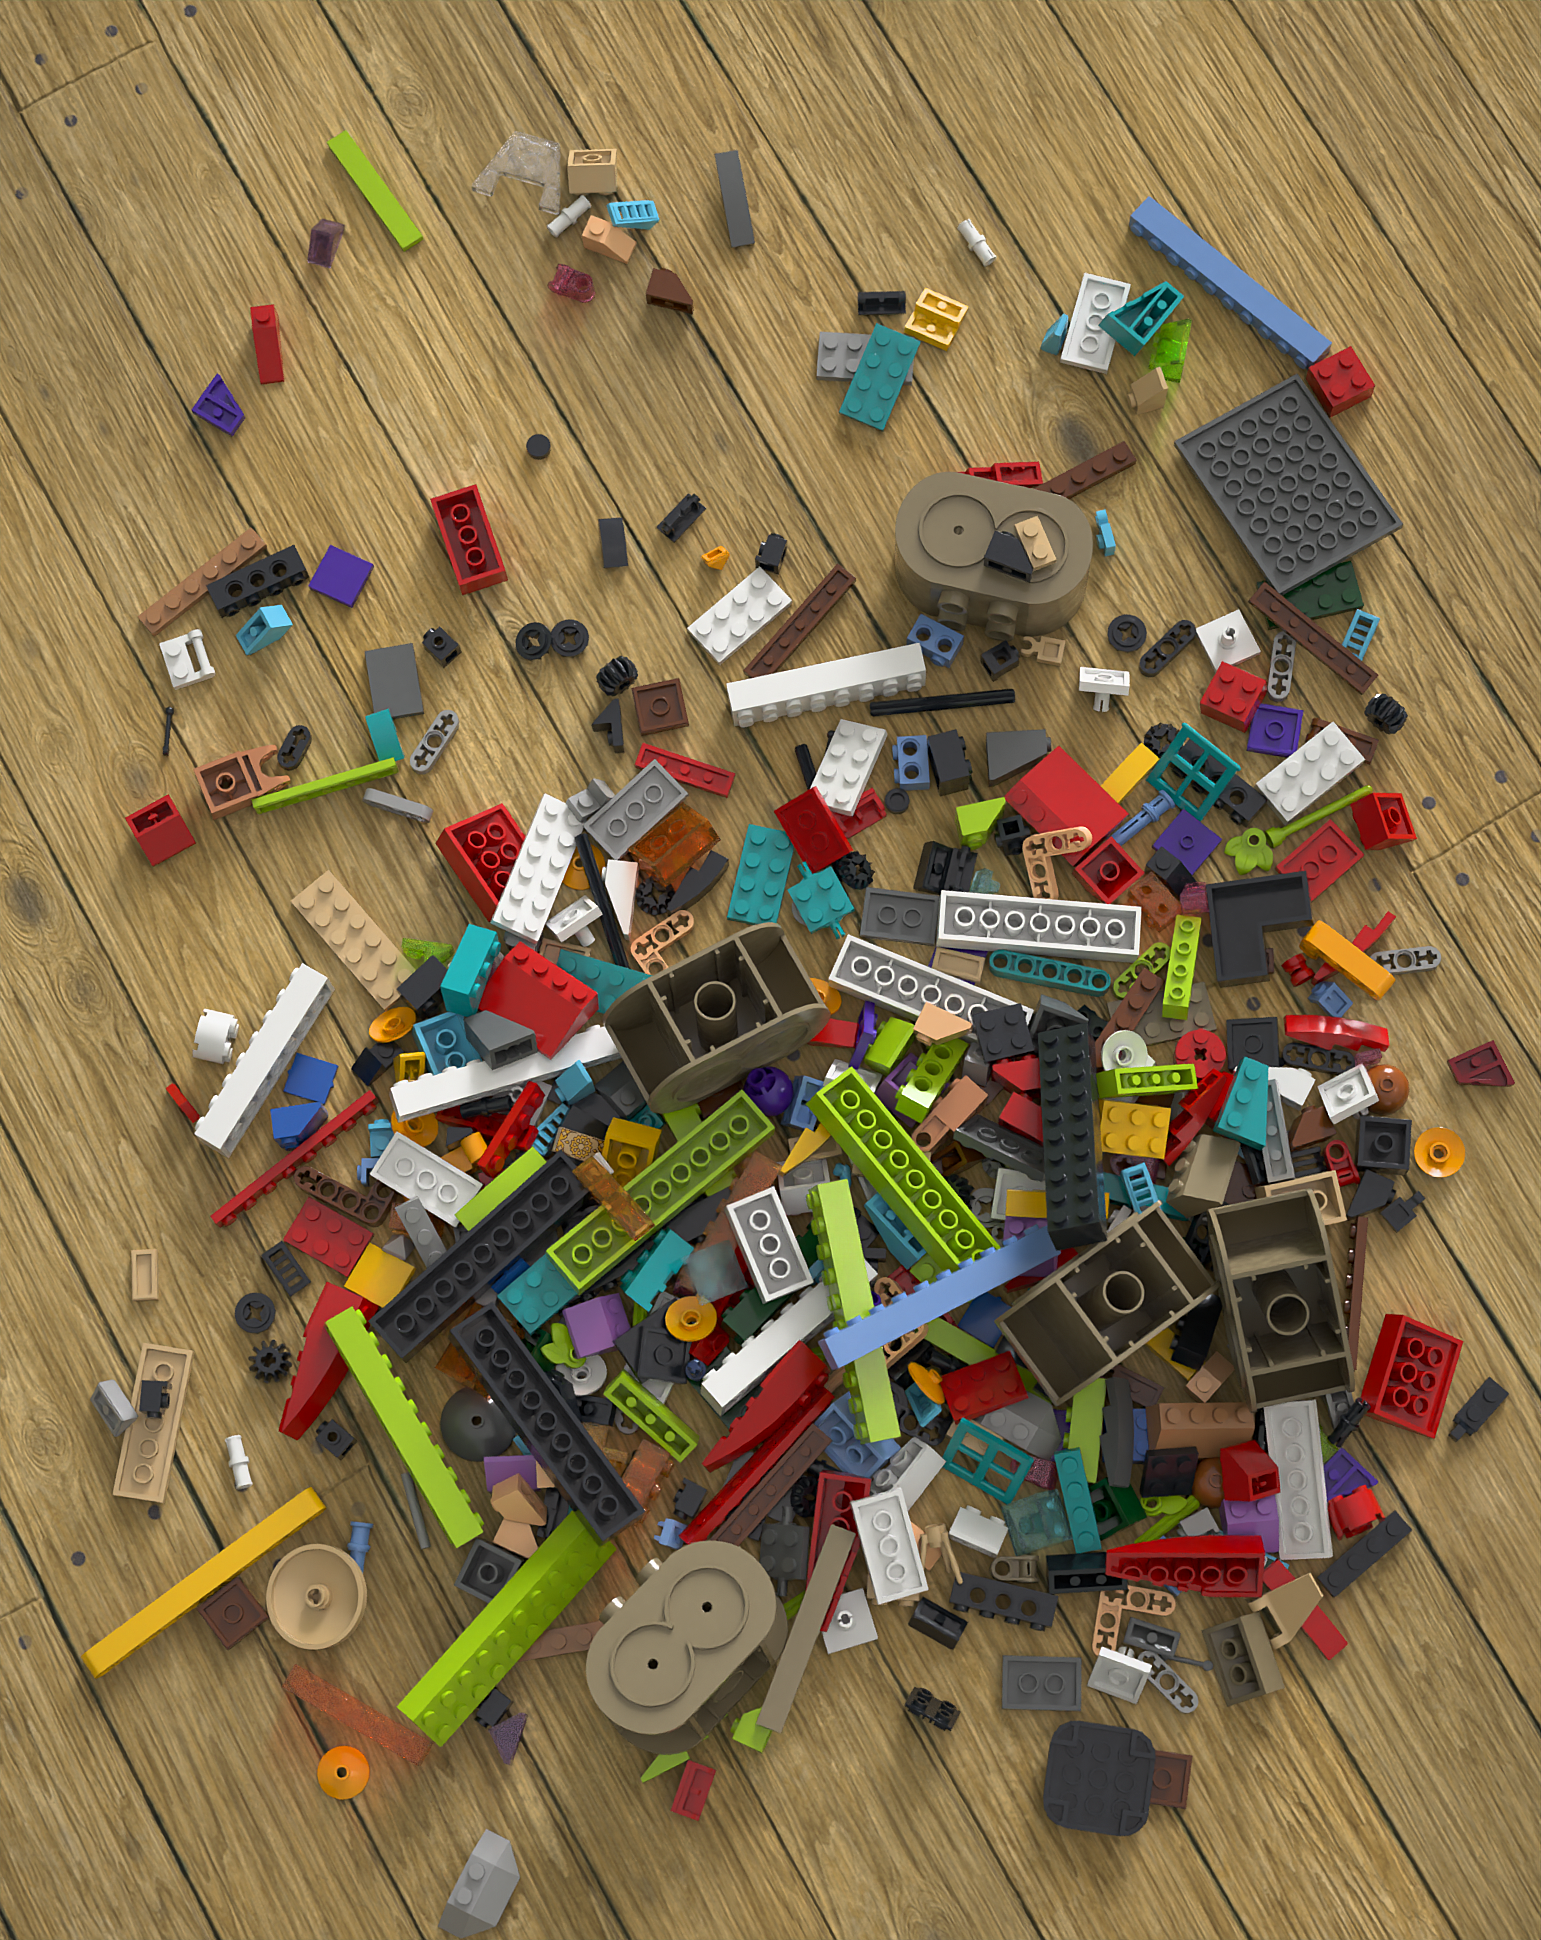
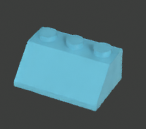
M446 1012L413 1025L411 1034L419 1052H425V1067L427 1072L432 1073L433 1076L441 1074L442 1070L448 1067L456 1066L457 1069L465 1067L466 1063L472 1060L480 1059L482 1062L481 1056L466 1039L464 1016Z

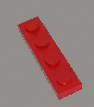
M642 743L634 764L635 768L643 770L655 759L677 782L728 798L736 777L733 772Z
M528 1081L478 1161L477 1165L486 1176L494 1179L498 1171L503 1168L507 1156L516 1147L519 1137L529 1126L535 1111L542 1105L545 1094L537 1083Z

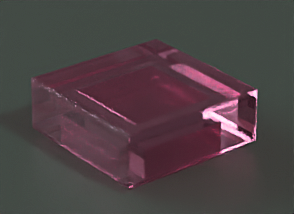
M1380 1049L1357 1053L1354 1057L1355 1067L1361 1063L1365 1067L1378 1064L1382 1059Z

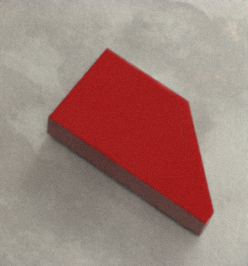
M172 1083L165 1088L192 1123L200 1118V1115L175 1084Z

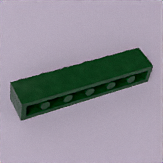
M811 1222L806 1227L808 1230L803 1237L801 1235L796 1237L808 1269L818 1260L816 1246L819 1245L818 1236L813 1234ZM756 1286L752 1290L747 1288L738 1298L740 1303L735 1308L730 1306L722 1314L721 1318L723 1320L720 1328L741 1346L749 1337L755 1336L795 1292L763 1304Z

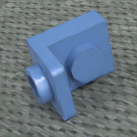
M1319 982L1313 987L1312 994L1308 997L1311 1003H1317L1328 1016L1341 1018L1353 1004L1335 982Z
M362 1158L361 1165L357 1166V1180H361V1184L364 1187H369L370 1172L379 1158Z

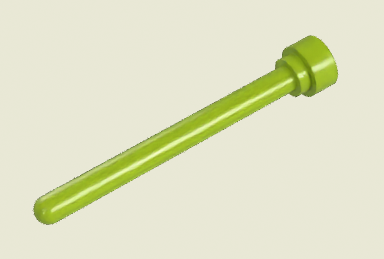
M1366 785L1282 828L1271 827L1265 830L1264 833L1268 845L1272 849L1282 845V841L1286 839L1285 837L1371 794L1373 789L1370 785Z

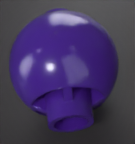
M771 1066L752 1070L743 1088V1091L766 1117L777 1116L783 1113L791 1104L794 1094L793 1084L789 1076L781 1069Z

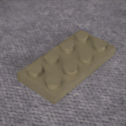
M1205 981L1192 985L1187 1020L1162 1017L1165 990L1158 992L1133 1032L1141 1036L1146 1047L1179 1040L1186 1033L1201 1028L1215 1032L1217 1028ZM1122 1000L1106 1004L1110 1019Z

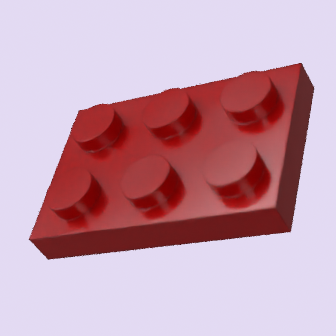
M817 786L812 787L774 810L801 860L807 862L812 874L853 851Z
M1330 819L1275 867V870L1279 874L1306 871L1312 903L1364 857V853Z
M308 1197L283 1241L349 1278L375 1234L313 1198Z
M1011 1351L941 1376L942 1381L940 1385L955 1425L960 1423L962 1417L969 1421L1028 1398Z

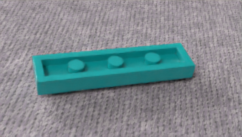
M1080 1447L1054 1452V1457L1076 1553L1102 1549Z

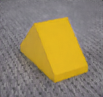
M425 1052L399 1054L393 1058L396 1083L403 1080H408V1083L418 1080L419 1076L424 1075Z

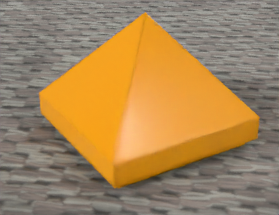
M719 546L702 555L701 559L709 567L722 570L730 554L724 547Z

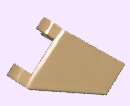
M1308 1573L1262 1594V1597L1252 1598L1248 1605L1253 1613L1266 1606L1269 1608L1281 1630L1269 1640L1275 1650L1293 1639L1321 1600L1323 1594L1311 1573Z

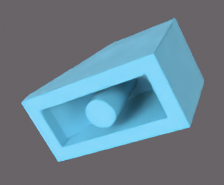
M282 605L261 607L236 634V637L246 655H251L281 639L293 624Z
M580 1060L576 1061L555 1080L558 1088L554 1090L561 1102L566 1100L569 1106L595 1092L593 1081Z

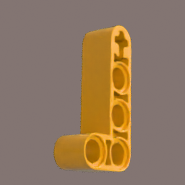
M1320 920L1312 926L1299 944V948L1308 957L1314 960L1320 957L1376 1000H1381L1396 981L1391 973Z
M476 1132L464 1138L460 1142L461 1146L440 1157L467 1175H471L480 1170L477 1163L488 1146L481 1133ZM402 1195V1197H403V1199H404L405 1202H407L408 1200H410V1199H408L407 1197H405V1196Z

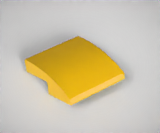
M925 288L915 305L913 314L905 325L904 333L947 351L969 306Z
M369 1243L344 1287L383 1308L405 1289L416 1268L382 1251L376 1245Z

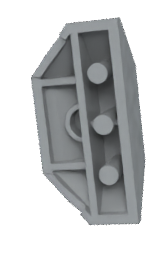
M1027 1390V1399L973 1419L1047 1462H1050V1458L1054 1455L1062 1441L1052 1405Z
M488 1829L485 1830L472 1851L446 1903L438 1924L439 1928L462 1939L497 1926L520 1879L509 1840Z

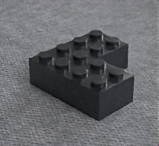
M1299 871L1206 884L1216 975L1220 988L1270 981L1264 933L1311 927L1314 925L1307 872Z

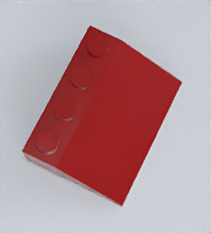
M1060 746L1056 747L1023 776L1004 796L1005 800L1038 833L1075 827H1085L1091 832L1092 842L1089 847L1081 851L1061 854L1073 867H1077L1092 854L1129 815ZM1078 835L1070 839V843L1074 841L1083 842L1084 838ZM1054 836L1052 839L1053 846L1061 849L1062 840Z
M503 803L444 828L435 843L488 922L492 920L525 839V835Z
M519 941L503 958L486 984L478 1011L487 1010L532 1029L535 1032L538 1052L552 1060L598 1011L599 1002L596 991Z
M1385 1314L1360 1396L1362 1398L1361 1403L1365 1400L1371 1406L1365 1415L1395 1427L1435 1439L1464 1341L1405 1315Z

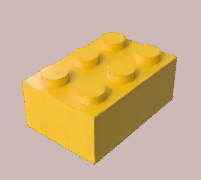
M1099 1099L1102 1152L1164 1159L1171 1108Z

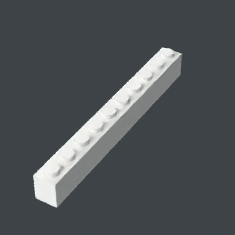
M594 1025L587 1028L586 1032L576 1033L552 1060L537 1052L492 1070L485 1061L481 1062L480 1059H476L466 1063L465 1067L458 1069L456 1066L448 1067L442 1070L441 1074L433 1076L432 1073H427L419 1076L418 1080L409 1083L408 1080L399 1081L393 1085L394 1087L390 1088L389 1096L399 1123L472 1102L483 1097L511 1090L514 1086L523 1087L527 1085L529 1080L537 1083L558 1077L578 1060L581 1061L584 1068H589L622 1057L605 1026Z

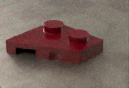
M1494 1040L1447 1061L1458 1085L1511 1087L1515 1084Z

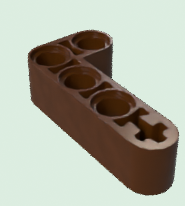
M308 1166L298 1168L294 1174V1181L300 1190L370 1227H379L383 1224L398 1197V1192L392 1188L388 1197H380L379 1191L381 1188L387 1187V1185L379 1180L374 1183L366 1197ZM310 1176L317 1183L316 1187L310 1182L304 1183L302 1178ZM334 1186L335 1191L331 1196H323L325 1187ZM348 1198H357V1203L354 1207H345V1201ZM378 1209L379 1214L374 1220L367 1219L369 1210Z

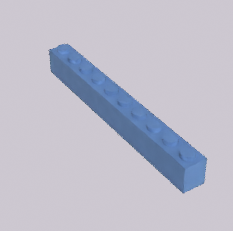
M1150 196L1130 215L1129 227L1136 236H1142L1148 241L1152 249L1162 252L1172 265H1178L1184 270L1188 278L1198 281L1208 294H1214L1221 300L1224 307L1229 310L1232 309L1239 314L1240 319L1244 323L1251 324L1264 339H1270L1275 343L1277 349L1283 354L1291 356L1300 368L1308 370L1310 366L1322 361L1329 353L1332 345L1331 341Z
M1037 1224L1024 1230L1025 1235L1017 1239L1016 1235L1002 1241L1003 1247L997 1250L991 1247L980 1253L982 1258L974 1262L972 1258H969L957 1264L958 1270L951 1273L950 1269L936 1275L937 1281L931 1284L928 1281H924L914 1286L915 1292L908 1296L903 1292L891 1298L892 1304L886 1307L883 1304H879L869 1309V1316L862 1319L858 1315L846 1321L847 1327L841 1330L835 1327L823 1333L825 1338L818 1341L831 1369H838L1061 1254L1060 1250L1056 1251L1051 1241L1047 1225L1040 1228Z

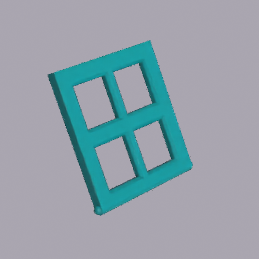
M1182 723L1181 730L1146 781L1158 791L1164 790L1179 808L1186 810L1198 821L1202 822L1237 771L1241 770V767L1187 723ZM1187 738L1204 750L1194 766L1177 754ZM1209 755L1227 768L1216 784L1199 771ZM1170 762L1187 774L1177 791L1160 778ZM1192 780L1209 792L1199 808L1182 796Z
M963 1417L942 1456L946 1461L942 1466L943 1468L1006 1505H1011L1034 1462L1033 1457ZM967 1432L989 1444L983 1456L961 1444ZM958 1450L980 1462L975 1473L952 1461ZM998 1450L1020 1462L1015 1474L993 1462ZM989 1468L1011 1480L1006 1491L984 1480Z

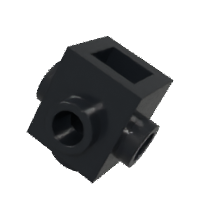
M1021 815L996 820L999 833L994 834L997 847H1003L1005 856L1021 854L1023 852L1022 845L1024 840L1031 836L1029 826L1023 825Z

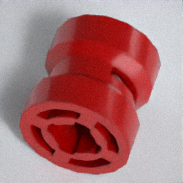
M1299 953L1281 964L1284 972L1289 973L1291 977L1290 982L1293 987H1297L1315 976L1313 969L1307 966V959L1303 953Z

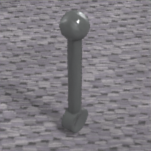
M1159 1654L1163 1661L1173 1660L1203 1667L1205 1671H1210L1213 1668V1663L1209 1660L1201 1662L1179 1656H1174L1173 1659Z

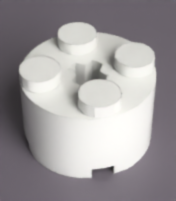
M204 1009L205 1016L200 1017L194 1043L199 1045L197 1050H193V1058L219 1064L230 1062L233 1052L230 1042L231 1038L236 1039L239 1029L238 1019H235L234 1015Z

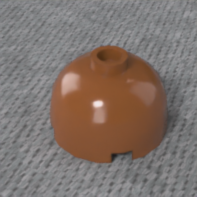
M1388 1064L1376 1065L1367 1070L1379 1099L1378 1102L1368 1106V1110L1373 1114L1381 1116L1392 1115L1400 1110L1408 1100L1410 1092L1409 1082L1405 1074L1396 1066Z
M1220 1457L1205 1458L1199 1461L1196 1467L1192 1495L1202 1506L1209 1509H1219L1222 1500L1225 1499L1222 1488L1223 1477Z

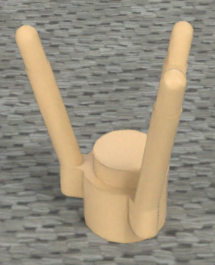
M945 1524L925 1526V1534L920 1535V1559L923 1571L925 1568L927 1543H930V1548L940 1547L946 1572L951 1573V1562L957 1582L962 1584L963 1581Z

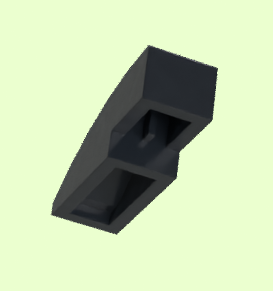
M711 850L699 871L690 867L667 907L668 916L680 910H687L710 892L729 867V859Z

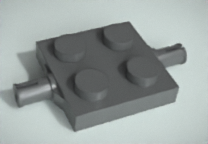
M782 1506V1522L776 1524L762 1523L759 1563L769 1577L778 1580L776 1596H787L788 1581L794 1579L806 1580L810 1527L792 1523L794 1507Z

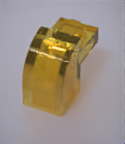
M583 1421L582 1425L613 1467L621 1468L622 1464L628 1465L630 1459L628 1452L606 1448L610 1432L609 1427Z

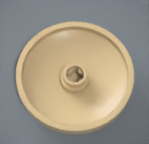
M324 1544L301 1546L284 1556L273 1570L266 1592L268 1614L276 1631L289 1643L300 1648L313 1650L331 1648L345 1641L360 1624L367 1603L366 1582L358 1564L343 1550Z

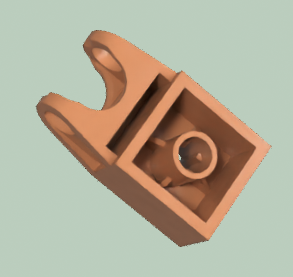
M276 745L262 746L242 752L237 751L193 769L213 820L253 805L252 799L279 792L291 783L288 775L268 777L261 772L262 765L278 753ZM228 782L231 785L229 789H222L223 783Z
M966 1075L961 1080L956 1078L948 1087L950 1091L945 1098L940 1096L932 1104L931 1113L913 1132L911 1139L923 1153L931 1152L932 1156L948 1139L954 1141L955 1130L986 1107L988 1094ZM920 1140H926L927 1142H929V1145L926 1147H921L917 1144V1142Z

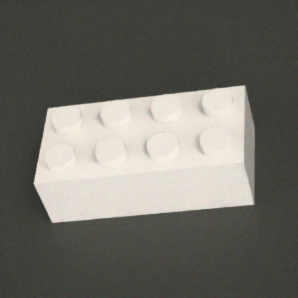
M1332 722L1255 784L1254 789L1268 799L1267 805L1286 826L1361 766L1365 759L1338 726Z
M775 1187L729 1204L724 1208L763 1304L807 1287L814 1282Z

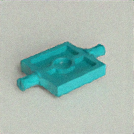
M802 862L806 872L801 864L797 868L804 879L787 890L807 928L813 934L822 928L830 927L836 939H840V935L844 937L846 934L839 922L844 916L854 912L855 909L833 868L830 866L819 873L812 874L807 862Z

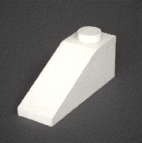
M608 860L607 867L602 869L601 879L602 882H605L625 940H630L639 866L637 862Z
M1269 1067L1268 1080H1277L1281 1102L1300 1111L1316 1079L1311 1077L1312 1074L1302 1068L1296 1070L1294 1068Z

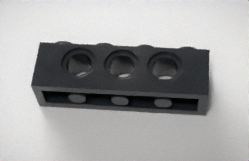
M292 545L206 585L221 618L225 616L232 617L239 610L247 606L253 607L258 605L262 599L268 596H277L290 586L301 585L309 578V575L295 545ZM279 570H286L285 575L281 577L275 576ZM264 580L262 586H253L256 581ZM234 591H242L240 596L232 597Z
M1189 739L1177 754L1194 766L1204 750ZM1209 755L1202 765L1204 769L1202 774L1211 781H1218L1227 768ZM1171 762L1172 772L1180 779L1186 778L1187 774ZM1235 774L1213 806L1218 810L1223 809L1229 814V818L1239 826L1242 824L1247 828L1265 807L1268 799ZM1194 780L1191 781V787L1195 792L1208 796L1209 792ZM1238 796L1242 799V803L1234 804L1230 801V797Z
M960 1572L963 1583L958 1584L955 1576L949 1604L954 1605V1610L968 1613L969 1609L979 1611V1616L994 1619V1615L1005 1617L1004 1622L1019 1625L1020 1621L1030 1623L1029 1628L1045 1632V1628L1052 1627L1058 1601L1057 1595ZM974 1589L982 1590L985 1594L984 1601L981 1603L973 1602L970 1598L971 1591ZM1000 1595L1007 1596L1010 1600V1607L1004 1610L998 1608L995 1603L996 1598ZM1029 1601L1035 1605L1036 1611L1033 1615L1027 1616L1022 1613L1021 1605L1024 1602Z

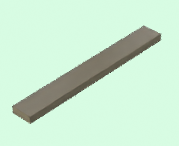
M831 1524L756 1722L757 1725L780 1734L782 1733L856 1533Z

